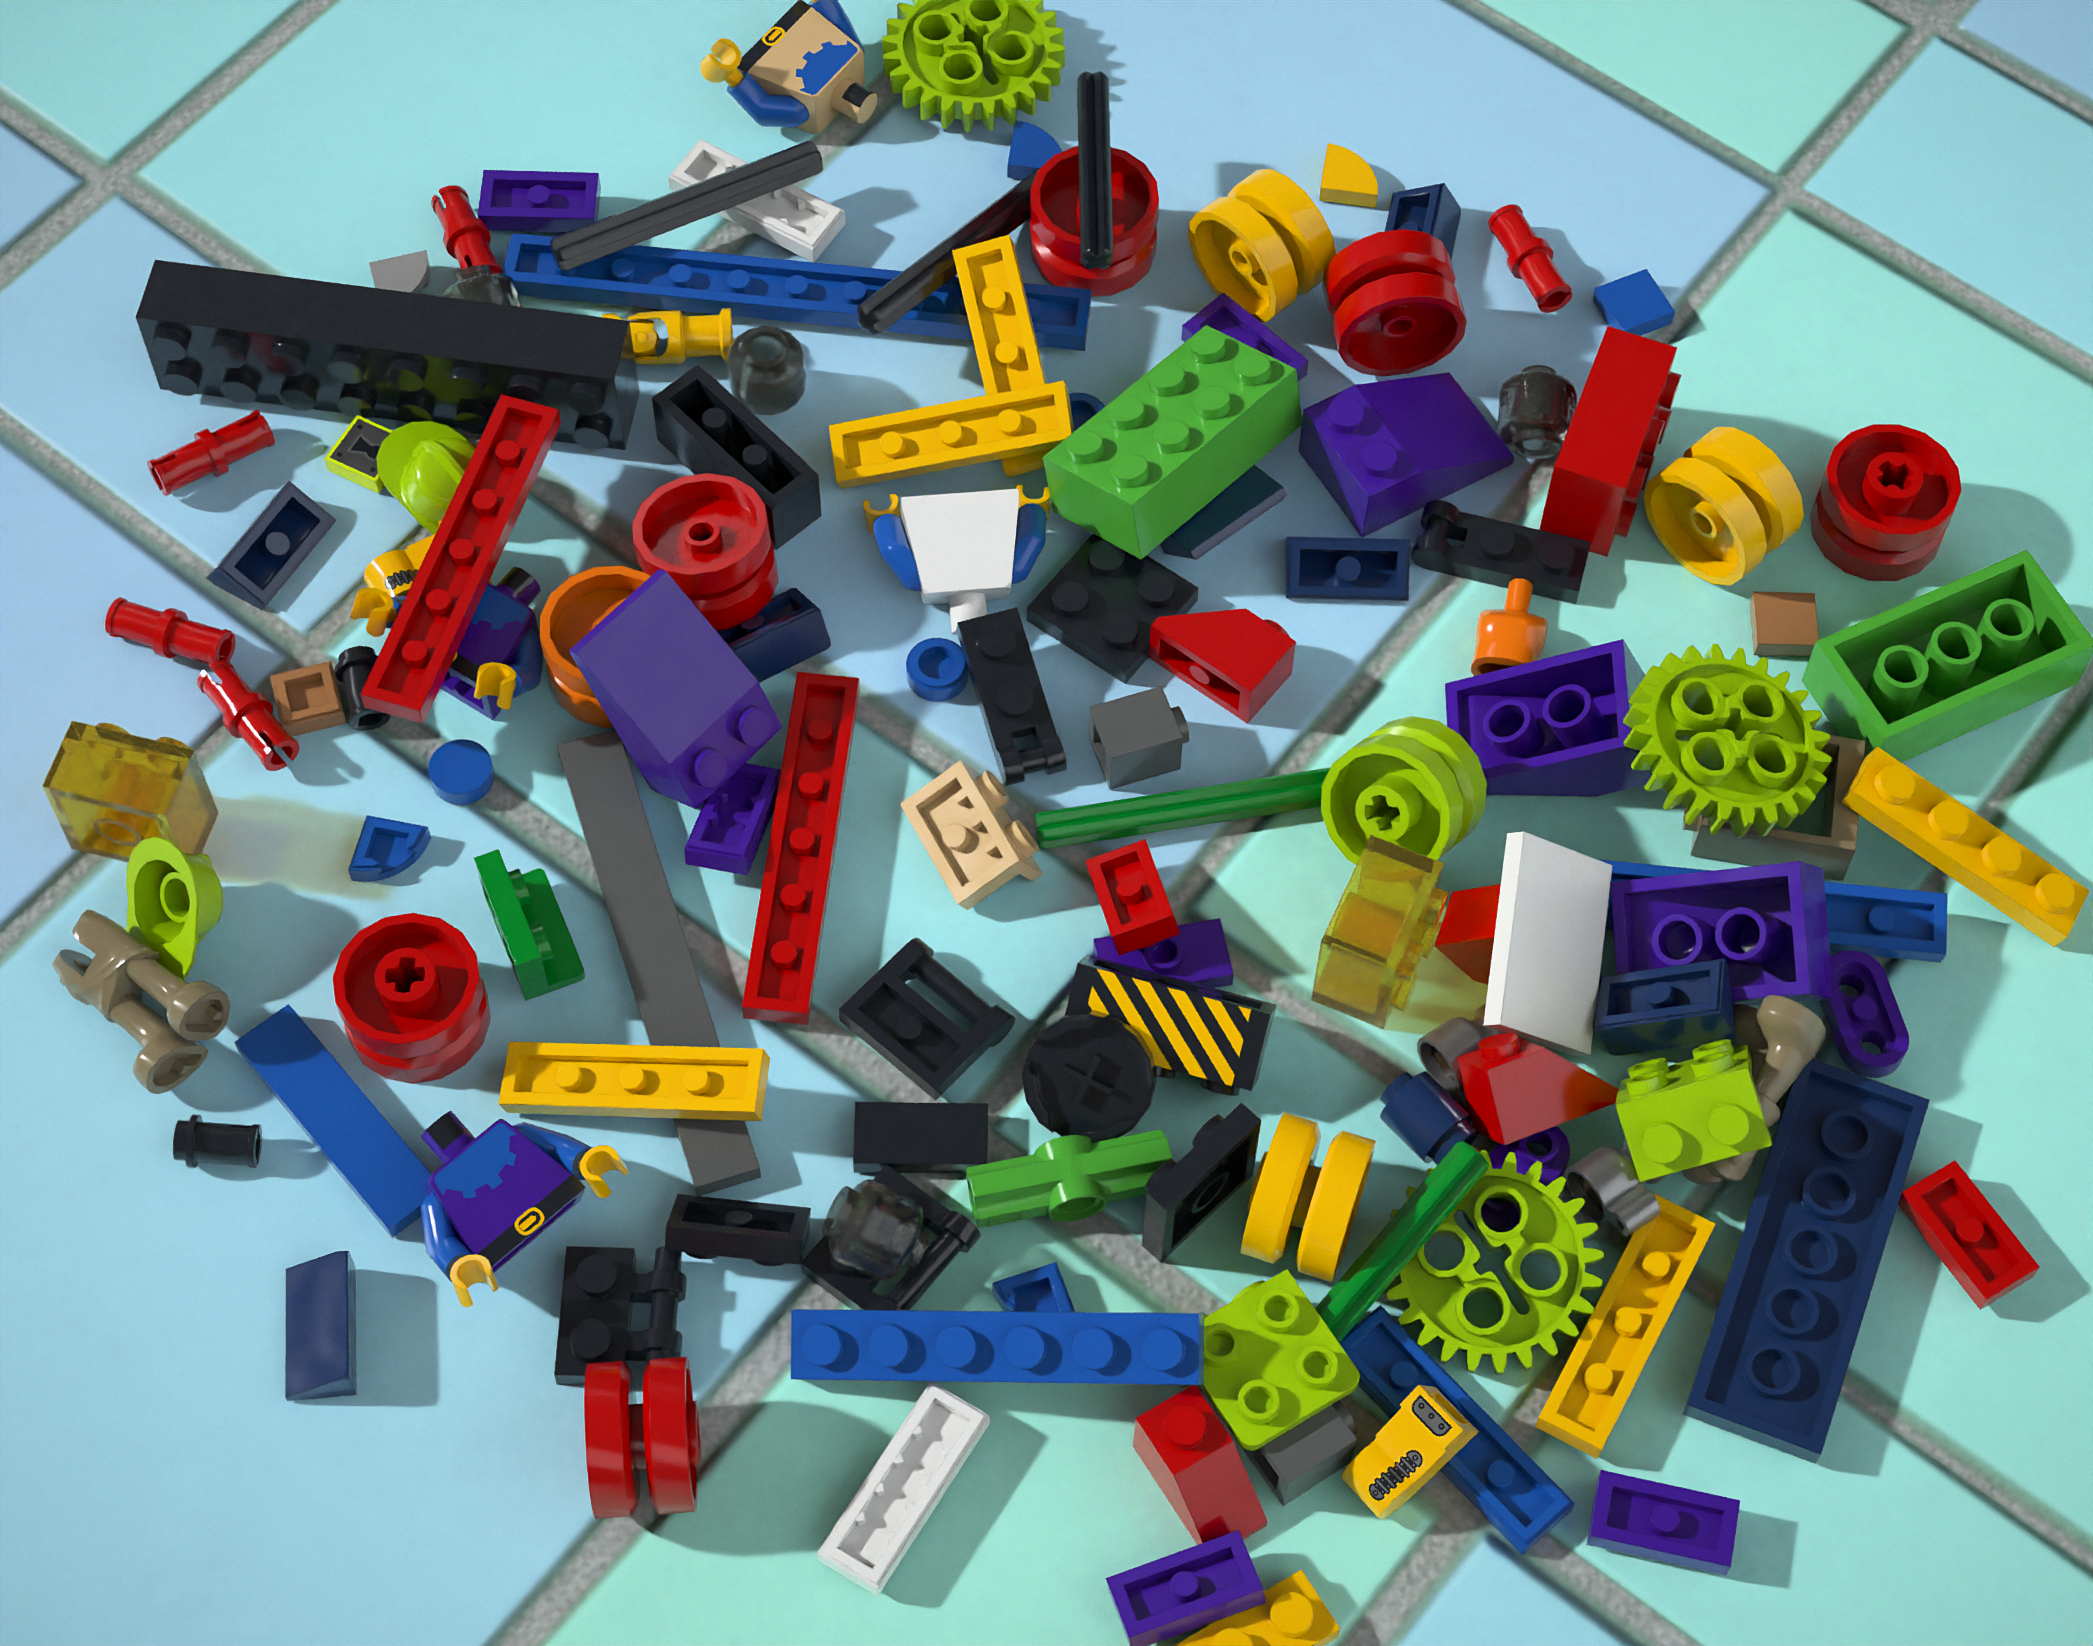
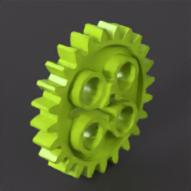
M913 0V6L899 2L897 5V19L887 20V36H882L884 76L890 77V90L892 94L903 93V107L905 109L920 104V119L923 121L938 113L941 114V125L944 129L949 127L954 119H961L965 132L971 131L975 120H982L988 131H994L995 118L1002 116L1006 122L1013 126L1016 120V110L1020 109L1033 116L1036 114V99L1049 102L1051 100V86L1060 85L1061 68L1065 66L1063 28L1056 27L1055 11L1043 12L1044 0Z
M1712 644L1704 658L1693 645L1688 646L1681 658H1678L1673 653L1667 654L1659 667L1652 665L1628 701L1632 707L1623 719V723L1632 728L1624 740V746L1640 750L1631 764L1632 769L1640 771L1650 770L1652 773L1651 778L1644 787L1645 790L1648 792L1663 788L1668 793L1663 804V808L1666 811L1678 804L1687 807L1685 815L1686 824H1693L1699 815L1708 818L1710 833L1716 835L1724 823L1729 822L1737 838H1743L1752 825L1762 837L1767 836L1775 824L1785 829L1797 814L1802 816L1815 800L1816 794L1826 783L1827 778L1822 773L1831 763L1832 759L1831 756L1821 751L1830 740V734L1813 730L1814 726L1823 716L1821 711L1803 710L1801 704L1809 694L1808 691L1798 690L1790 693L1785 688L1789 681L1790 673L1785 671L1774 678L1767 674L1768 659L1762 657L1754 667L1746 664L1743 648L1738 647L1730 660L1724 658L1718 644Z
M1482 1150L1480 1153L1489 1163L1488 1170L1426 1241L1427 1243L1431 1238L1439 1235H1447L1454 1238L1462 1248V1262L1451 1270H1439L1432 1267L1424 1255L1425 1243L1397 1275V1277H1400L1401 1283L1390 1289L1385 1297L1387 1302L1407 1300L1409 1308L1403 1312L1398 1319V1323L1404 1327L1419 1321L1424 1326L1417 1341L1420 1347L1423 1348L1429 1345L1436 1338L1444 1343L1441 1351V1363L1446 1364L1452 1359L1457 1350L1466 1352V1366L1469 1373H1474L1482 1356H1490L1496 1375H1502L1505 1370L1507 1355L1515 1354L1521 1366L1528 1370L1532 1367L1531 1348L1537 1345L1551 1358L1558 1354L1556 1343L1552 1337L1555 1331L1573 1340L1577 1337L1579 1331L1568 1316L1571 1312L1584 1316H1591L1595 1308L1582 1298L1580 1293L1581 1290L1601 1288L1603 1280L1585 1272V1266L1601 1261L1604 1257V1252L1593 1248H1584L1583 1240L1592 1236L1598 1230L1597 1223H1576L1574 1216L1579 1213L1585 1204V1200L1581 1197L1566 1203L1562 1202L1559 1195L1566 1182L1563 1176L1557 1178L1546 1187L1539 1182L1542 1173V1162L1536 1161L1524 1175L1516 1172L1517 1161L1515 1153L1509 1152L1502 1168L1492 1169L1487 1151ZM1432 1167L1427 1170V1177L1434 1170ZM1410 1185L1407 1187L1405 1194L1408 1199L1417 1188ZM1504 1198L1516 1206L1519 1213V1224L1508 1232L1493 1231L1483 1222L1481 1217L1482 1206L1491 1199ZM1392 1209L1390 1214L1391 1219L1399 1211V1209ZM1457 1211H1463L1468 1216L1476 1233L1490 1253L1494 1254L1503 1250L1507 1254L1508 1258L1504 1262L1502 1270L1514 1289L1528 1304L1529 1312L1522 1315L1517 1312L1494 1273L1489 1271L1480 1275L1476 1272L1475 1267L1481 1256L1474 1243L1455 1221L1454 1214ZM1531 1255H1544L1550 1258L1558 1270L1557 1283L1546 1290H1536L1529 1287L1523 1281L1520 1274L1521 1262ZM1476 1292H1486L1493 1295L1499 1301L1502 1308L1500 1321L1489 1328H1478L1472 1325L1466 1319L1463 1312V1303L1469 1295Z

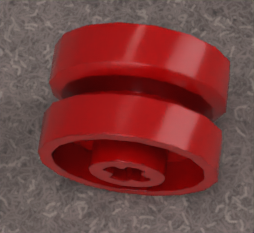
M1075 146L1050 158L1037 171L1031 186L1030 247L1032 261L1042 277L1054 286L1092 290V297L1112 296L1133 287L1151 268L1157 248L1156 224L1159 215L1157 181L1145 163L1125 150L1110 147L1113 263L1106 269L1098 267L1087 269L1081 263L1078 146Z
M1407 229L1384 231L1354 241L1333 257L1324 270L1322 288L1328 311L1334 319L1333 332L1338 353L1346 366L1368 375L1385 377L1408 374L1435 364L1450 354L1463 339L1467 319L1461 297L1454 286L1456 278L1450 256L1442 241L1427 232Z
M1873 424L1850 432L1834 447L1826 467L1821 486L1810 513L1812 537L1825 558L1845 573L1868 581H1898L1918 574L1936 557L1962 491L1959 468L1946 448L1929 435L1900 424Z
M712 473L683 476L658 487L640 504L632 522L634 548L642 572L652 576L658 569L666 571L716 631L730 629L753 618L771 601L779 582L777 561L773 542L770 538L766 507L754 488L730 476Z
M417 913L389 916L360 930L340 953L333 974L335 1003L344 1022L350 1044L362 1063L385 1079L411 1084L439 1080L465 1066L483 1045L491 1020L488 994L484 980L481 977L477 955L460 930L438 917Z
M688 1356L656 1358L649 1361L644 1370L643 1403L637 1404L633 1373L625 1361L588 1363L585 1372L584 1419L588 1484L594 1518L631 1517L639 1505L641 1471L647 1472L651 1504L658 1514L695 1512L697 1509V1466L701 1465V1440L697 1400L693 1401Z

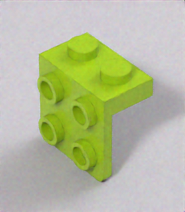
M1730 1039L1718 1040L1693 1049L1694 1059L1668 1066L1666 1058H1656L1628 1068L1630 1077L1619 1082V1092L1617 1093L1615 1106L1639 1182L1772 1146L1771 1135L1752 1078V1059L1747 1045L1733 1047Z
M1288 1269L1266 1282L1261 1280L1252 1283L1240 1291L1227 1305L1210 1315L1204 1314V1384L1200 1385V1387L1240 1446L1246 1450L1253 1451L1261 1448L1349 1395L1358 1386L1360 1378L1358 1369ZM1180 1385V1386L1182 1387V1389H1184V1388L1188 1387L1189 1385Z

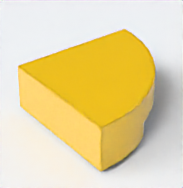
M1328 143L1319 200L1376 208L1378 184L1371 167L1364 159L1351 150Z

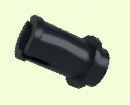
M356 646L344 650L340 653L338 657L339 662L334 670L335 677L344 685L350 714V725H354L355 729L358 730L376 729L385 725L390 720L389 714L364 708L360 694L378 658L375 650L368 646Z
M193 1114L189 1121H177L173 1137L174 1160L185 1161L188 1168H196L199 1162L246 1165L250 1168H256L260 1160L262 1148V1128L260 1124L239 1125L203 1122L201 1115Z

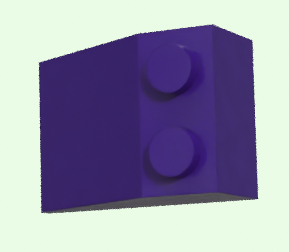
M1450 372L1353 385L1303 409L1298 451L1362 538L1424 508L1425 504L1431 500H1440L1512 465L1515 458Z
M658 569L569 650L650 789L693 809H697L705 802L710 795L783 728L756 678L672 577L664 570Z
M1623 639L1445 683L1447 727L1459 733L1478 756L1487 782L1486 795L1597 797L1644 786L1652 776L1650 770L1640 771L1632 769L1631 764L1640 750L1624 746V740L1632 730V728L1623 723L1624 717L1632 707L1628 701L1645 677V674Z
M1796 861L1610 882L1617 974L1725 959L1729 967L1733 1004L1761 1005L1763 999L1768 995L1782 996L1795 1002L1834 999L1823 868Z

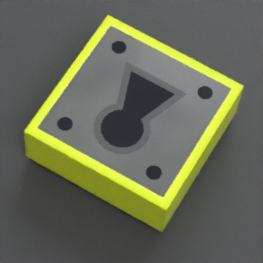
M357 415L325 457L328 471L379 494L385 485L378 476L376 457L382 441L392 430Z

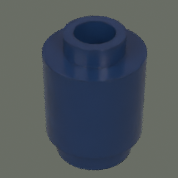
M1426 1071L1414 1077L1409 1072L1401 1074L1386 1088L1380 1098V1101L1385 1105L1380 1114V1119L1424 1163L1433 1161L1438 1165L1456 1143L1463 1141L1472 1146L1478 1138L1479 1131L1470 1124L1472 1115Z

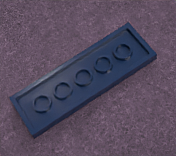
M1815 1059L1807 1063L1789 1088L1772 1140V1146H1770L1683 1415L1816 1464L1825 1444L1929 1105V1099Z

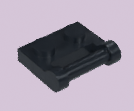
M914 938L901 948L839 1008V1018L844 1025L936 1101L989 1047L998 1045L1008 1035L1016 1018L1000 1004L992 1007L933 958L934 951L920 938ZM917 978L971 1022L973 1026L965 1033L910 988L906 982Z
M886 1164L871 1181L872 1183L863 1190L801 1262V1269L804 1275L851 1310H910L960 1251L968 1253L981 1237L978 1228L967 1217L957 1211H950ZM879 1196H882L883 1201L880 1204L877 1219L874 1220V1208ZM913 1198L923 1209V1223L919 1236L926 1228L938 1236L886 1297L877 1295L873 1292L874 1288L891 1268L880 1261L885 1260L881 1255L884 1243L876 1240V1236L886 1216L894 1220H900L912 1215L911 1209L919 1214L918 1210L909 1204V1202L916 1204L910 1200ZM895 1201L902 1203L901 1209L895 1207ZM916 1218L910 1220L918 1223V1220ZM910 1221L897 1228L888 1254L893 1256L892 1250H902L900 1246L895 1244L896 1242L911 1239L904 1236V1233L907 1231H916L910 1224Z

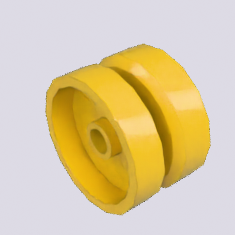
M1273 169L1256 170L1235 185L1229 192L1228 197H1218L1198 211L1189 221L1188 238L1193 257L1207 283L1217 296L1224 292L1260 322H1268L1286 309L1296 299L1297 294H1306L1323 282L1324 270L1337 254L1332 233L1321 211L1301 187L1288 176Z
M1715 427L1689 447L1684 452L1683 457H1679L1649 480L1643 496L1647 518L1657 538L1671 556L1693 575L1716 585L1730 586L1746 576L1763 561L1765 554L1780 547L1799 530L1804 517L1801 494L1789 470L1777 455L1755 436L1735 427Z
M1284 1112L1276 1128L1269 1150L1263 1154L1247 1205V1211L1250 1212L1244 1230L1240 1253L1275 1264L1284 1257L1294 1229L1298 1227L1303 1229L1296 1255L1298 1271L1333 1283L1360 1204L1376 1141L1341 1131L1333 1138L1323 1166L1320 1168L1314 1166L1321 1139L1318 1123Z

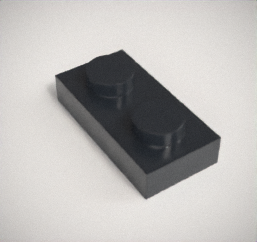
M677 1194L666 1224L665 1250L685 1252L688 1256L697 1259H713L723 1256L751 1259L763 1266H780L786 1263L800 1265L810 1232L811 1208Z

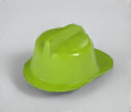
M432 421L411 422L393 430L382 441L376 457L378 476L387 490L421 526L433 535L436 534L439 528L438 522L443 519L476 446L447 425Z
M156 836L142 840L132 851L127 865L126 888L128 908L126 931L141 944H146L150 949L159 952L160 957L157 960L159 964L183 980H186L194 964L197 944L219 922L223 911V891L220 879L212 867L208 855L184 853L171 840Z

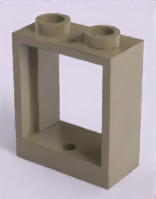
M1830 735V740L1821 750L1832 757L1831 763L1822 773L1827 780L1821 836L1772 828L1767 836L1762 837L1752 825L1743 838H1737L1729 822H1725L1718 833L1714 835L1710 833L1708 818L1699 815L1693 824H1686L1685 815L1687 807H1685L1682 828L1683 830L1693 831L1691 856L1751 866L1801 861L1823 868L1824 878L1843 881L1856 851L1859 814L1841 802L1864 760L1865 741Z

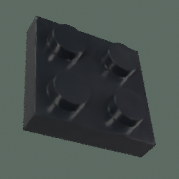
M1092 534L1027 607V621L1126 684L1149 658L1152 623L1158 617L1187 614L1198 601L1199 588L1146 555L1143 559H1139L1101 537Z
M1240 1103L1226 1118L1217 1114L1209 1119L1194 1137L1192 1142L1194 1148L1178 1163L1173 1159L1165 1161L1145 1185V1190L1147 1191L1145 1209L1142 1214L1144 1217L1142 1246L1160 1263L1253 1176L1261 1119L1243 1103Z

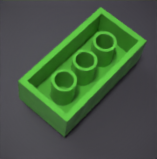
M1205 325L1043 457L1053 512L1137 558L1143 559L1302 425L1296 369Z
M2025 550L1816 641L1801 681L1840 737L1865 741L1864 758L1878 746L1902 763L2078 684L2093 654V638L2029 551Z

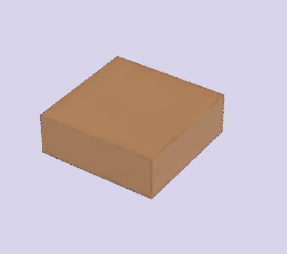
M1753 592L1750 600V615L1754 655L1810 657L1816 641L1819 640L1815 593Z
M332 661L270 676L280 723L291 737L347 724Z

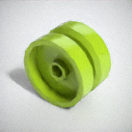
M1410 716L1387 722L1331 765L1322 784L1321 813L1329 837L1347 860L1369 874L1398 879L1420 874L1475 830L1486 808L1487 782L1478 756L1459 733L1437 720Z

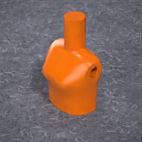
M1516 578L1509 582L1504 609L1484 610L1479 614L1476 630V648L1471 664V672L1474 676L1539 659L1545 645L1548 623L1544 618L1528 613L1533 585L1528 580Z

